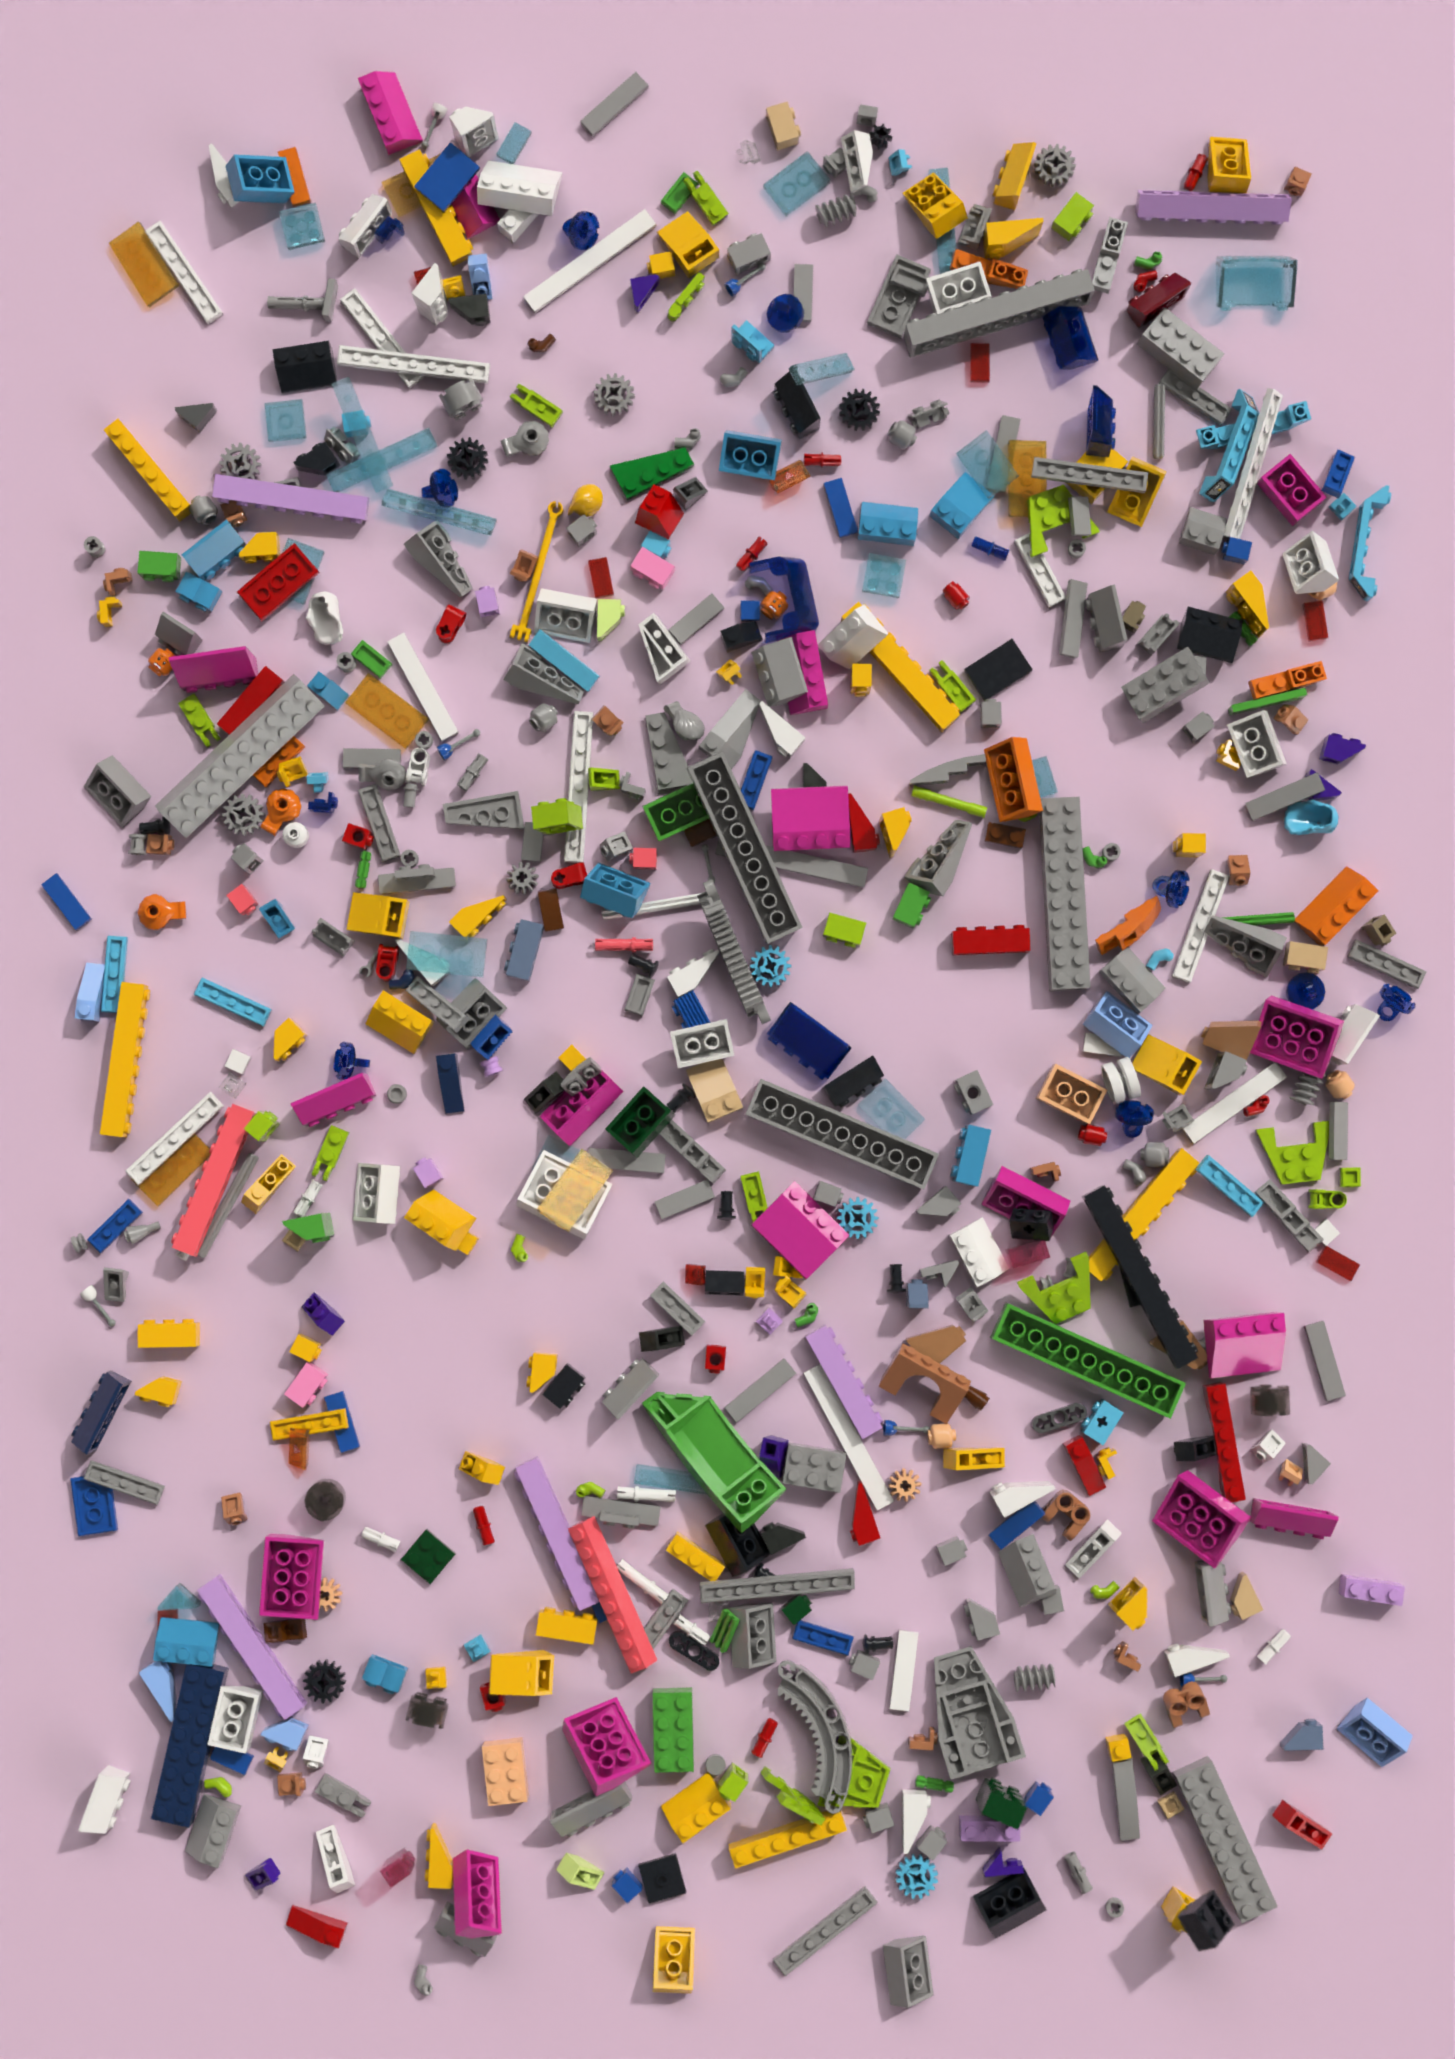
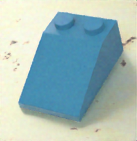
M965 472L936 503L929 516L959 540L995 495Z

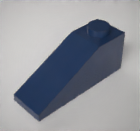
M453 1053L436 1056L445 1114L465 1111L458 1055Z

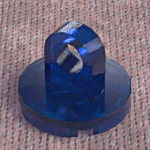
M580 211L562 226L564 233L569 237L571 245L576 249L588 250L594 246L598 239L597 228H599V222L597 217L591 212Z
M782 294L773 299L769 304L767 319L773 329L781 333H788L800 326L805 312L802 303L797 297L791 294Z
M438 469L432 472L430 485L421 488L422 498H434L442 507L453 506L454 502L458 499V487L455 479H451L449 476L451 473L446 469Z
M1175 870L1170 877H1157L1153 881L1152 887L1157 895L1166 897L1169 907L1178 908L1187 899L1189 893L1187 881L1190 878L1186 871ZM1161 883H1167L1164 889H1158Z
M1308 972L1299 973L1290 979L1286 988V996L1289 1002L1309 1009H1315L1324 1000L1325 987L1321 979L1315 974Z
M1384 984L1379 991L1384 1001L1379 1006L1377 1014L1380 1015L1379 1018L1383 1021H1392L1399 1012L1410 1014L1416 1007L1415 1002H1411V996L1398 986L1393 985L1390 987L1389 984ZM1383 1008H1391L1393 1014L1390 1016L1385 1015Z
M351 1042L339 1044L341 1048L337 1049L334 1057V1071L338 1073L336 1075L337 1079L346 1080L350 1078L355 1066L370 1068V1060L356 1058L355 1047Z
M1128 1100L1116 1106L1115 1117L1123 1123L1122 1130L1126 1136L1135 1138L1142 1133L1144 1125H1148L1153 1121L1154 1110L1148 1104L1144 1106L1139 1101ZM1130 1126H1136L1134 1130H1128Z

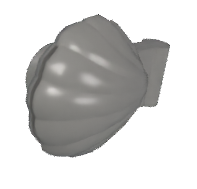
M527 421L519 427L516 435L501 440V444L506 457L520 452L530 456H537L546 450L549 443V434L542 424L536 421Z
M678 701L664 706V711L673 719L674 730L681 739L698 740L704 736L705 727L697 715L684 710Z
M385 759L376 765H358L360 782H375L385 790H396L405 784V768L396 760Z

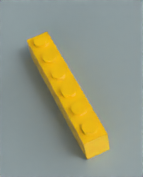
M419 149L400 158V164L452 267L468 260V256L472 255L471 251L474 249L470 240H465L463 233H465L464 228L460 222H456L454 217L457 215L452 205L443 212L414 188L415 184L429 169L430 161L426 153L422 155Z
M119 418L104 429L105 433L178 521L181 522L190 515V504Z
M827 1810L821 1812L826 1819L822 1825L815 1822L812 1824L803 1818L729 1843V1851L735 1869L847 1831L842 1811L840 1810V1812L835 1814Z

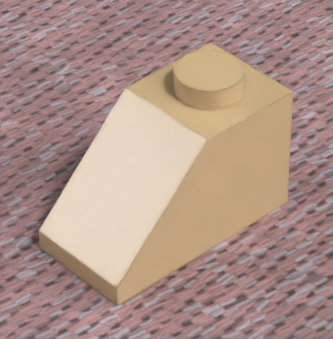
M1243 1571L1240 1572L1230 1598L1233 1604L1230 1608L1235 1617L1238 1616L1244 1620L1263 1611V1608L1247 1574Z

